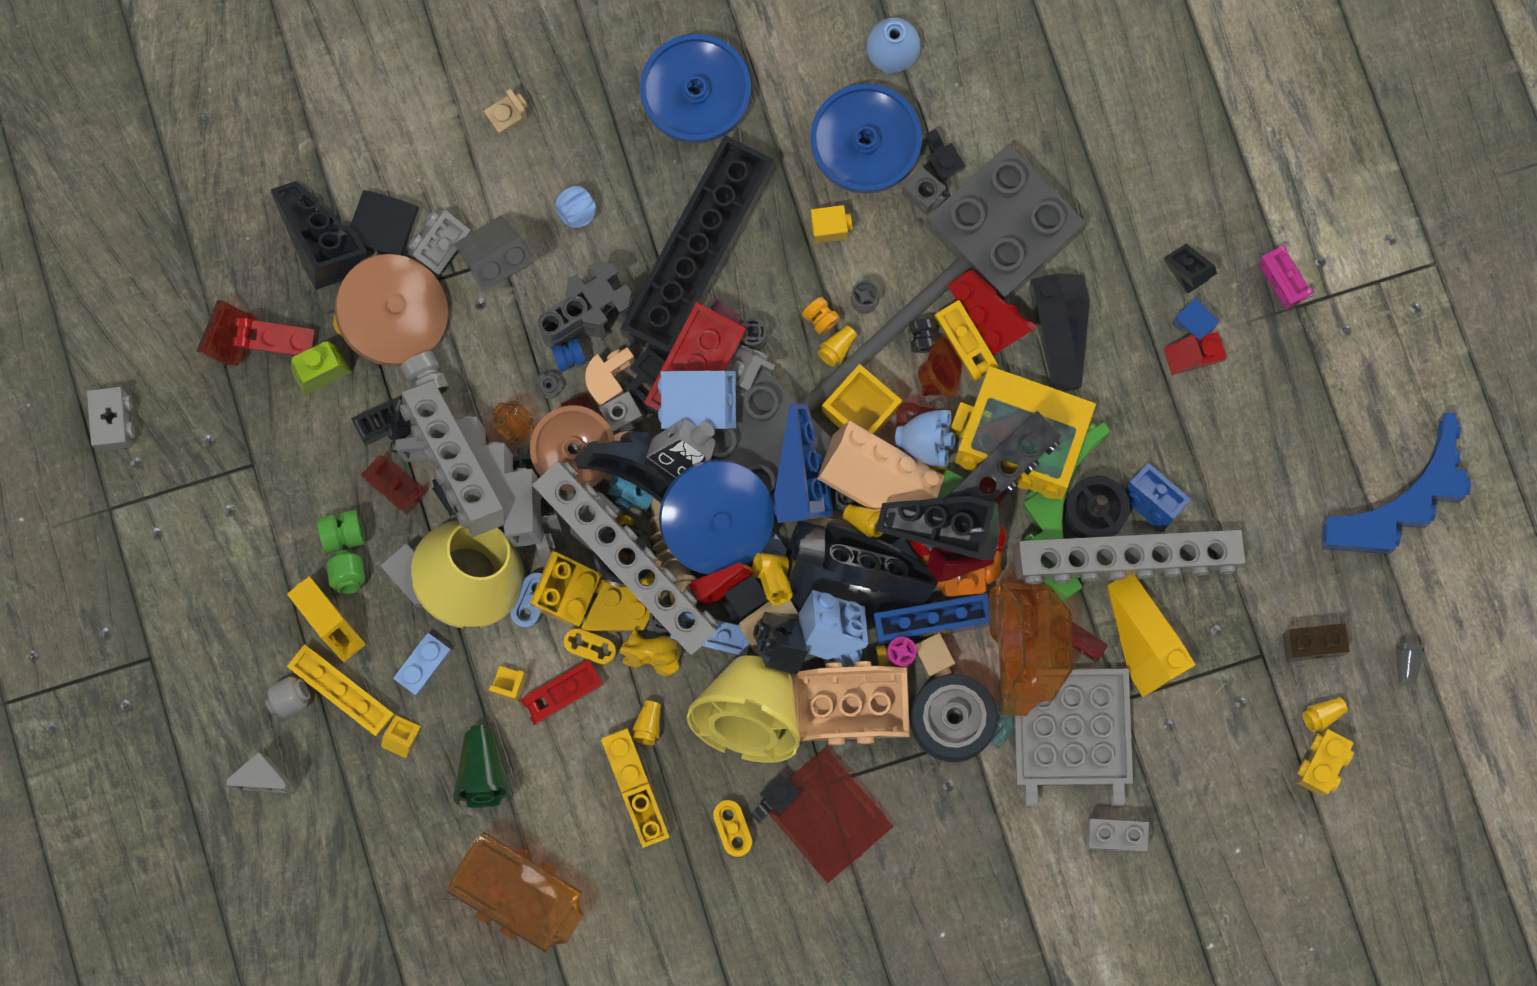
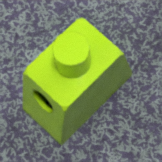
M329 341L323 342L291 359L292 373L304 396L352 373L340 347Z

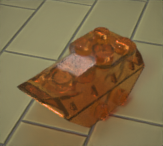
M997 583V586L993 587L989 594V628L992 638L998 642L1002 715L1027 716L1041 702L1053 701L1073 671L1072 614L1051 586Z
M483 832L470 847L454 873L447 888V893L477 910L475 917L490 925L493 920L502 927L499 931L513 940L516 936H519L545 953L550 946L567 944L584 916L579 903L582 891L555 876L554 874L557 869L544 861L537 865L529 860L532 854L517 846L513 850Z

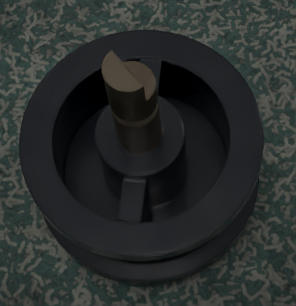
M1105 476L1087 477L1079 481L1072 488L1064 506L1066 523L1070 530L1079 538L1115 536L1127 521L1130 510L1129 499L1123 487L1113 479Z

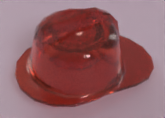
M939 337L934 340L928 358L918 368L917 374L921 384V395L923 396L945 395L946 397H953L957 394L962 361L947 338Z

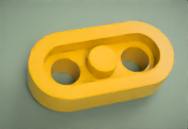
M725 800L720 802L714 809L713 817L724 849L733 857H743L751 850L752 838L742 810L734 801ZM726 810H730L734 814L733 819L730 821H726L722 817ZM734 838H741L743 846L740 848L733 847L732 841Z

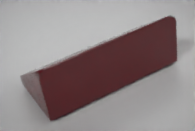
M1059 615L1049 630L1050 634L1095 663L1100 660L1107 648L1105 642L1063 615Z

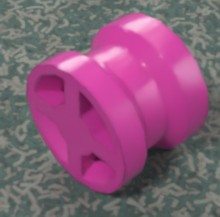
M895 638L888 646V660L895 667H907L912 664L916 657V646L909 638Z

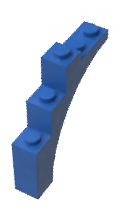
M1444 413L1439 418L1437 438L1430 460L1417 481L1404 494L1393 502L1373 511L1352 516L1327 517L1323 521L1322 550L1390 554L1396 549V546L1399 547L1401 533L1396 527L1426 528L1431 524V521H1434L1436 506L1431 504V501L1460 503L1466 498V495H1469L1471 481L1470 478H1467V470L1455 469V467L1459 466L1460 451L1456 450V439L1460 437L1461 424L1457 422V413Z

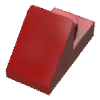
M1219 332L1206 335L1200 341H1197L1195 335H1192L1163 349L1171 376L1223 362L1227 359Z

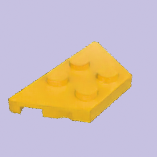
M621 550L619 557L623 559V562L628 561V556H631V554H626L624 550ZM651 571L650 575L642 582L644 585L654 583V572ZM604 582L581 629L587 632H633V628H636L638 632H644L650 621V611L628 587H616ZM662 591V592L659 594V601H660V599H661V597H662L664 591Z

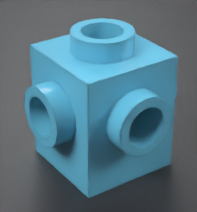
M615 475L610 481V488L607 494L616 499V505L626 510L632 508L647 512L653 499L650 494L633 483Z

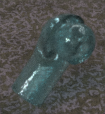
M1000 704L996 707L998 713L997 729L990 744L997 749L1002 746L1015 730L1013 712L1005 704Z

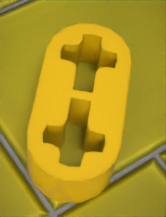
M577 628L571 629L564 636V646L574 656L603 666L611 664L616 658V647L612 641ZM577 635H581V640L589 645L588 648L578 646L575 650L572 649L573 645L569 640L570 638H576ZM604 645H608V651L611 652L610 657L604 656L603 660L599 659V653L592 650L593 646L603 648Z

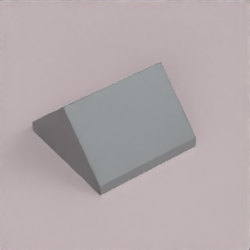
M259 752L231 775L226 782L227 786L242 791L295 793L293 785L272 760Z

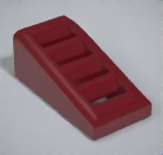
M936 548L930 551L927 568L938 582H944L993 565L994 559L981 560Z

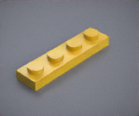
M305 644L286 666L376 737L379 736L395 715Z

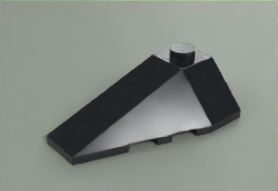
M295 181L271 189L275 204L303 268L315 290L341 282L350 270L367 256V251L356 231L350 226H344L338 220V216L332 211L328 212L319 204V200L300 183Z
M1057 273L1033 278L1028 288L1052 388L1062 392L1079 389L1082 387L1090 303L1084 276L1080 274Z
M973 496L882 503L876 531L981 560L994 559L1000 534L998 504Z

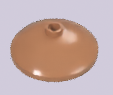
M564 406L549 412L539 421L531 437L530 455L534 468L542 476L557 461H561L562 464L569 462L579 473L575 478L583 486L588 483L593 487L608 473L597 470L578 469L574 458L590 442L610 443L615 441L610 426L598 413L582 406ZM575 443L578 446L576 454H570L567 451L569 444ZM564 484L561 487V490L576 491L571 484Z

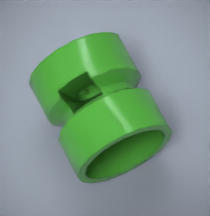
M357 509L341 512L338 518L333 514L317 518L319 536L326 554L342 550L343 545H347L349 548L365 545L363 526Z

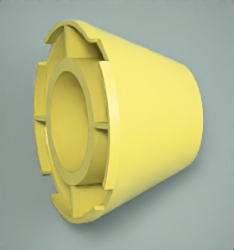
M452 521L436 527L420 541L411 562L412 587L421 605L441 622L458 628H463L464 626H480L482 628L500 621L515 607L522 590L524 567L516 547H513L499 528L472 537L467 528L463 529L459 521ZM458 549L476 550L490 560L495 574L487 577L467 575L457 568L450 553Z
M740 656L734 659L698 696L688 710V725L702 741L725 753L726 748L741 753V759L763 763L785 761L796 754L800 745L792 677L790 673L766 668L762 657Z

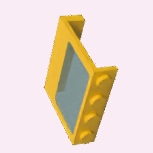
M989 366L954 463L960 464L967 470H974L1038 410L1061 434V437L1058 439L1061 444L1050 455L1044 452L1037 459L1040 464L1029 475L1023 472L1015 480L1019 483L1017 485L1018 488L1030 489L1041 493L1046 498L1062 501L1096 403ZM1026 437L1022 441V448L1028 453L1035 452L1039 447V443L1034 437ZM1005 457L1001 461V467L1005 472L1010 473L1017 469L1018 463L1013 457Z

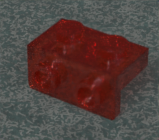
M217 300L196 352L222 365L238 366L245 355V349L232 346L233 337H236L237 334L235 319L246 318L256 321L258 316L254 313L244 312L225 301ZM248 330L247 339L253 334L254 330Z

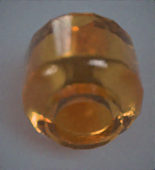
M518 401L501 402L493 410L492 426L507 441H524L533 432L534 417Z

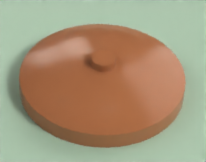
M385 254L360 262L346 275L336 295L335 318L343 339L358 355L380 365L401 366L409 358L431 351L436 346L446 328L448 305L441 284L429 269L411 258Z

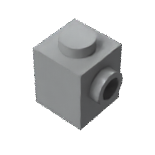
M629 391L599 407L601 417L608 423L613 435L625 431H634L636 429L634 426L643 422L642 414Z

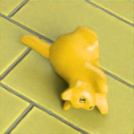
M633 628L632 634L622 644L619 652L625 655L622 663L627 666L640 667L645 664H651L657 674L669 676L679 669L682 645L677 640L670 638V636L644 639L638 634L637 629Z

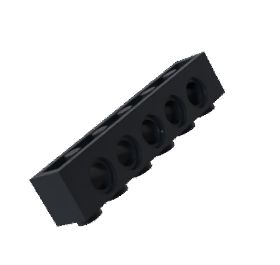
M1036 410L945 498L973 496L997 503L995 500L997 496L1002 492L1006 495L1009 494L1019 484L1015 480L1023 472L1029 475L1040 464L1037 459L1044 452L1050 455L1061 444L1058 441L1061 434ZM1026 437L1037 439L1039 447L1035 452L1028 453L1022 448V441ZM1005 457L1016 459L1018 467L1014 472L1008 473L1002 469L1001 461ZM984 477H992L996 481L997 487L992 492H985L980 487V481ZM924 544L930 551L937 548Z

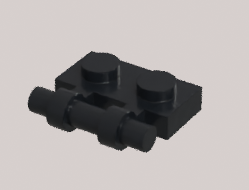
M647 347L630 366V370L637 375L636 378L631 382L627 377L623 376L618 381V384L625 390L624 393L629 391L631 397L644 406L643 410L649 415L653 414L659 419V411L644 403L648 395L640 388L644 383L652 388L665 361Z

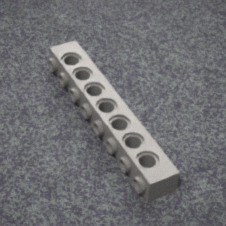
M557 461L532 486L690 655L695 653L717 632V629L714 627L717 621L708 611L705 610L703 613L699 611L694 605L698 602L687 589L682 592L674 584L678 581L677 578L667 568L662 571L657 566L655 561L658 558L647 546L642 549L635 542L638 536L627 525L622 528L615 519L618 515L608 504L602 507L595 499L598 493L588 483L583 486L575 478L579 473L569 462L562 464L561 461ZM564 484H571L576 490L575 497L570 501L563 499L560 494L561 487ZM584 505H590L595 509L596 515L591 522L584 521L580 516V510ZM605 526H609L615 531L616 536L611 543H606L600 538V531ZM623 548H631L635 552L633 563L625 564L620 560L619 554ZM643 569H650L654 572L655 581L653 584L644 585L640 581L639 574ZM664 590L671 591L675 596L674 604L671 606L662 605L659 601V594ZM682 612L692 613L695 617L694 625L683 627L679 623V615Z
M1241 530L1019 541L1013 547L1016 581H1025L1026 585L1041 584L1043 580L1053 579L1054 583H1067L1071 581V578H1081L1082 582H1092L1099 580V577L1109 576V580L1115 581L1126 579V575H1137V579H1148L1154 577V574L1162 573L1167 578L1181 576L1182 572H1192V576H1203L1209 574V571L1218 570L1221 575L1236 573L1237 569L1245 564ZM1208 548L1216 552L1217 560L1209 557L1207 553ZM1180 550H1185L1189 554V561L1181 558ZM1152 551H1156L1161 555L1162 563L1153 559ZM1125 552L1130 553L1134 557V564H1130L1125 560ZM1097 554H1101L1106 558L1107 566L1101 565L1097 561ZM1069 555L1075 556L1079 560V567H1074L1070 564ZM1041 557H1046L1051 561V569L1045 568L1041 564Z

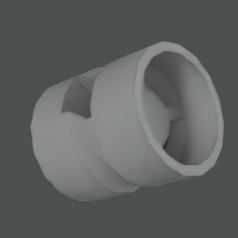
M432 351L417 354L400 366L407 382L413 383L410 389L434 381L441 395L450 388L444 374L438 372L440 366Z

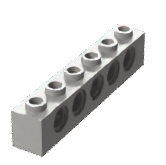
M434 381L402 392L403 404L400 405L401 414L405 421L410 420L412 424L411 431L415 441H421L423 444V455L428 464L433 463L435 467L433 471L438 484H444L446 487V498L451 507L456 506L458 510L457 518L463 529L467 528L471 536L475 537L503 526V508Z

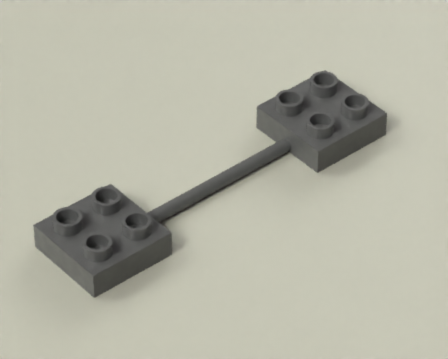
M1007 144L927 217L926 227L957 259L800 403H797L764 367L760 368L749 390L742 387L736 390V428L714 429L715 434L712 438L716 443L710 460H728L748 468L765 484L774 505V493L789 404L807 403L810 415L813 414L859 364L864 367L905 330L911 321L916 320L949 289L948 284L971 269L990 284L1003 301H1008L1083 232L1086 222ZM811 417L816 434L813 447L817 454H821L824 461L832 438Z

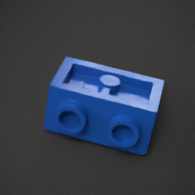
M1149 463L1143 467L1124 489L1128 496L1130 507L1134 508L1161 532H1164L1191 501L1185 493Z

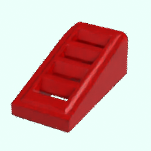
M737 563L689 583V586L698 601L712 606L724 597V593L752 576L755 572L752 567Z

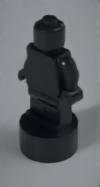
M395 397L393 405L395 410L393 423L388 422L387 424L389 428L388 438L392 440L390 450L393 453H397L396 440L406 438L411 432L410 420L405 421L400 411V405L403 404V400Z

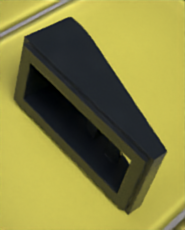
M395 399L351 418L365 446L389 435L388 420L384 413L389 411L394 419L395 410L393 405ZM377 416L380 417L384 425L380 429L374 420ZM368 421L373 429L371 433H368L364 425Z

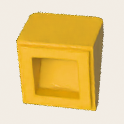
M395 715L383 735L381 747L403 758H407L421 730V726Z

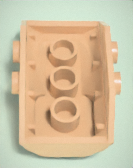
M861 661L854 662V667H842V663H826L825 668L800 671L797 675L792 674L800 742L828 741V745L835 746L845 745V740L857 739V744H874V739L910 737L907 668L871 666V662Z

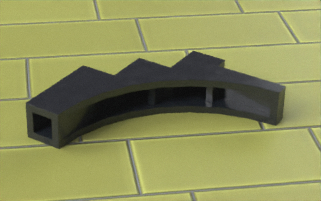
M629 431L620 437V441H612L610 443L590 442L574 458L578 469L597 470L620 477L641 488L660 503H662L666 490L675 479L674 476L646 457L652 441L649 432Z

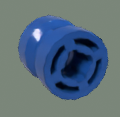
M577 337L569 340L566 347L560 344L551 347L560 373L568 371L573 363L577 366L587 364Z

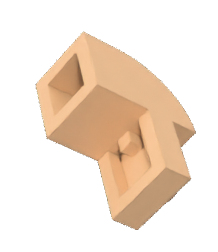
M628 347L623 351L617 349L609 354L606 358L608 361L605 363L597 354L587 366L585 374L586 385L591 398L598 408L624 394L623 389L614 377L635 362L634 356Z

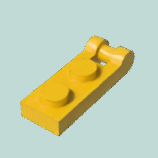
M959 300L934 315L973 382L981 379L982 374L988 371L989 366L998 368L995 358ZM980 354L983 361L975 365L972 358Z

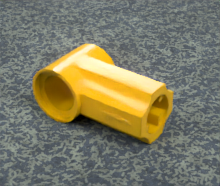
M757 553L752 565L755 572L753 575L755 578L761 579L766 598L773 606H781L783 603L789 602L793 594L787 578L789 570L788 558L782 555Z

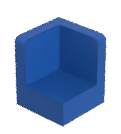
M1196 298L1172 322L1179 331L1185 328L1191 335H1195L1197 341H1200L1210 331L1212 332L1219 323Z

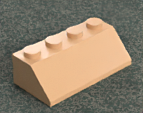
M849 420L832 436L817 479L863 506L880 511L882 503L938 498L945 476Z

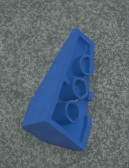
M807 403L789 404L774 493L773 509L778 523L833 516L830 486L817 479L820 472L819 465L823 463L821 454H817L813 447L816 434Z

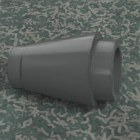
M1399 642V649H1396L1398 682L1416 684L1425 653L1422 652L1423 644Z

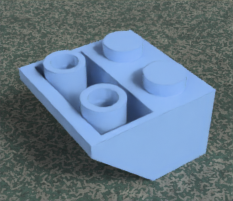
M811 591L798 614L799 629L807 646L808 654L828 660L866 648L868 645L865 607L853 601L849 602L836 598L829 593Z

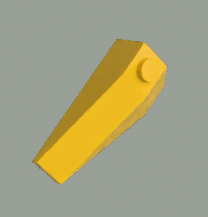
M1126 575V579L1107 585L1120 636L1119 640L1124 653L1126 669H1129V677L1143 698L1191 670L1196 664L1136 576Z

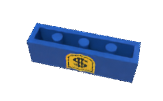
M987 594L874 613L873 615L878 645H889L892 640L898 637L917 640L932 637L938 633L945 635L990 627L993 622Z

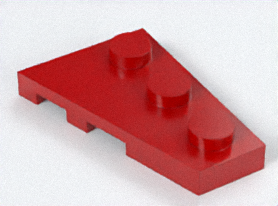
M973 269L947 285L955 299L961 302L992 355L997 354L1037 328L1031 321L1027 322L1017 313L1019 310L1012 304L1008 305L997 295V291Z

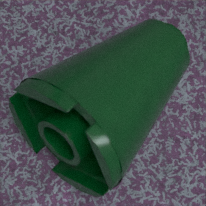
M486 725L471 726L470 730L466 731L464 735L453 794L454 802L460 805V801L467 802V807L486 808L500 805V799L505 797L506 802L510 801L512 791L493 730L488 729Z

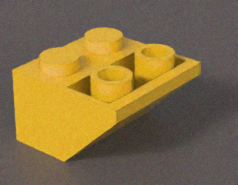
M552 551L530 601V605L557 621L579 627L600 576L596 571Z

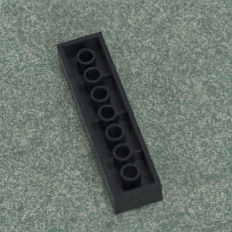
M724 135L620 328L623 337L645 348L649 347L655 353L665 358L668 357L695 303L703 304L775 169L773 158Z

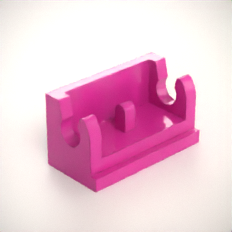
M1283 245L1263 255L1258 265L1287 311L1312 297L1314 292L1312 288L1307 286L1288 255V249Z

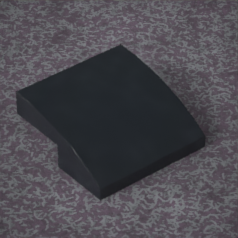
M363 190L350 227L356 231L366 249L374 250L381 255L394 254L402 256L419 207L393 197Z

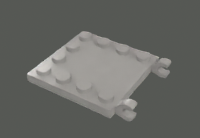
M1129 669L1014 670L1016 786H1025V807H1037V786L1111 785V806H1123L1125 804L1124 785L1133 784Z

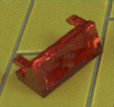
M379 455L361 474L362 478L406 516L427 494L423 488L385 456Z

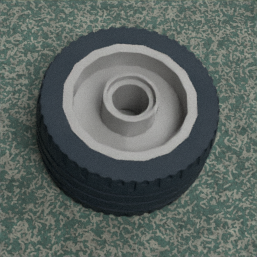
M960 674L943 675L929 681L918 692L910 713L911 730L918 745L930 756L945 762H962L980 754L991 742L998 721L996 704L990 692L977 680ZM951 714L957 715L959 718L958 723H949L948 716Z

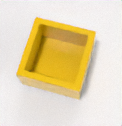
M859 364L822 405V413L839 428L850 420L876 436L899 411L902 400Z

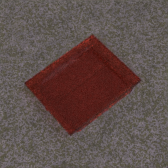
M827 748L822 750L787 780L801 795L780 816L774 809L769 813V816L827 884L858 857H862L865 851L893 828V825Z

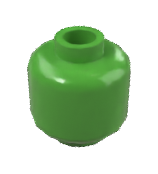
M341 550L336 552L326 563L329 586L339 594L355 593L364 584V565L359 555L351 553L349 550Z

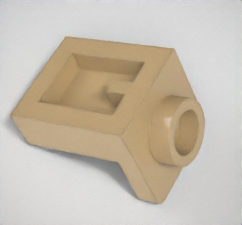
M511 89L506 91V97L484 110L486 117L499 136L527 119L525 109L528 106L520 93L515 95Z

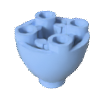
M890 17L881 20L871 29L867 38L866 51L870 61L878 69H881L886 74L898 73L909 69L919 58L920 38L917 30L908 21Z
M935 410L914 417L904 426H898L895 433L896 447L904 449L910 456L923 464L947 467L949 463V449L953 450L955 447V434L950 432L951 411Z

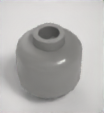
M289 676L268 688V698L265 700V703L272 714L276 713L279 717L287 719L307 708L308 700L311 697L310 691L302 679L297 680L295 677Z

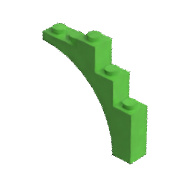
M1104 422L1099 426H1096L1095 423L1088 426L1072 476L1088 453L1108 437L1110 430ZM1069 439L1057 448L1060 451L1058 453L1055 450L1050 455L1044 452L1037 459L1040 464L1033 471L1056 479L1060 478L1073 440ZM1038 447L1033 449L1030 453L1035 452L1038 449ZM1031 491L1024 497L1026 502L1023 503L1022 510L1039 534L1036 535L1035 532H1032L1021 541L1064 539L1062 516L1066 492L1062 501L1046 498L1036 491ZM1041 557V564L1045 568L1051 569V561L1046 557ZM1071 578V581L1067 583H1054L1053 579L1043 580V583H1041V586L1056 607L1082 589L1078 578Z

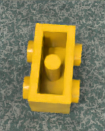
M1329 729L1321 734L1317 733L1310 745V749L1313 751L1309 759H1304L1297 771V774L1300 775L1297 784L1321 797L1328 795L1330 791L1334 793L1341 781V777L1338 774L1342 766L1347 767L1354 755V752L1351 751L1354 742Z

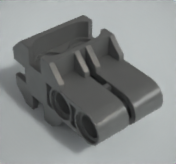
M596 261L589 267L596 277L586 285H584L578 274L569 278L565 293L567 298L542 313L538 319V328L547 347L551 348L557 344L563 346L569 340L578 337L584 332L588 336L603 339L611 334L605 323L608 321L607 319L614 315L623 324L634 302L632 292L627 284L621 286L617 277L619 272L613 264ZM581 313L577 317H572L573 314ZM551 328H557L553 332H548Z

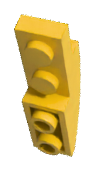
M628 728L601 737L603 747L642 848L670 838Z

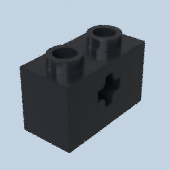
M754 575L724 593L725 602L723 605L731 621L738 620L740 623L748 615L769 602V600L766 598L764 590Z
M764 612L761 621L757 622L754 627L753 637L756 640L765 667L797 675L808 653V649L796 619Z

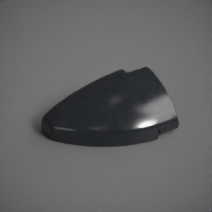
M798 521L785 553L789 561L787 578L793 594L790 600L797 610L802 609L811 591L815 590L821 593H829L836 598L849 602H856L865 607L866 618H871L874 613L909 608L923 603L931 597L936 587V578L923 562L882 540L868 537L860 531L833 522H828L826 527Z

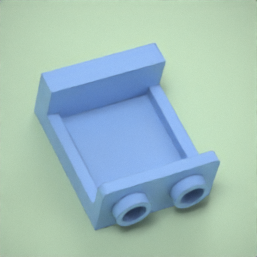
M661 371V377L658 382V389L661 394V406L658 412L661 429H668L682 419L688 420L696 427L702 422H708L714 429L736 428V371Z

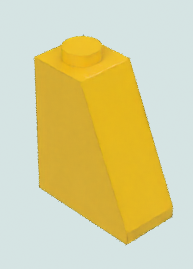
M310 576L298 583L294 589L287 593L322 640L343 662L366 645Z

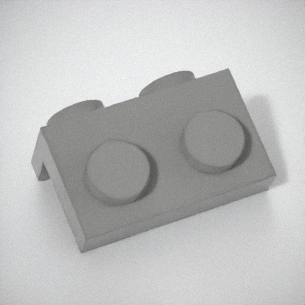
M740 344L726 371H736V385L749 390L760 366L774 370L775 365L767 361L768 355Z

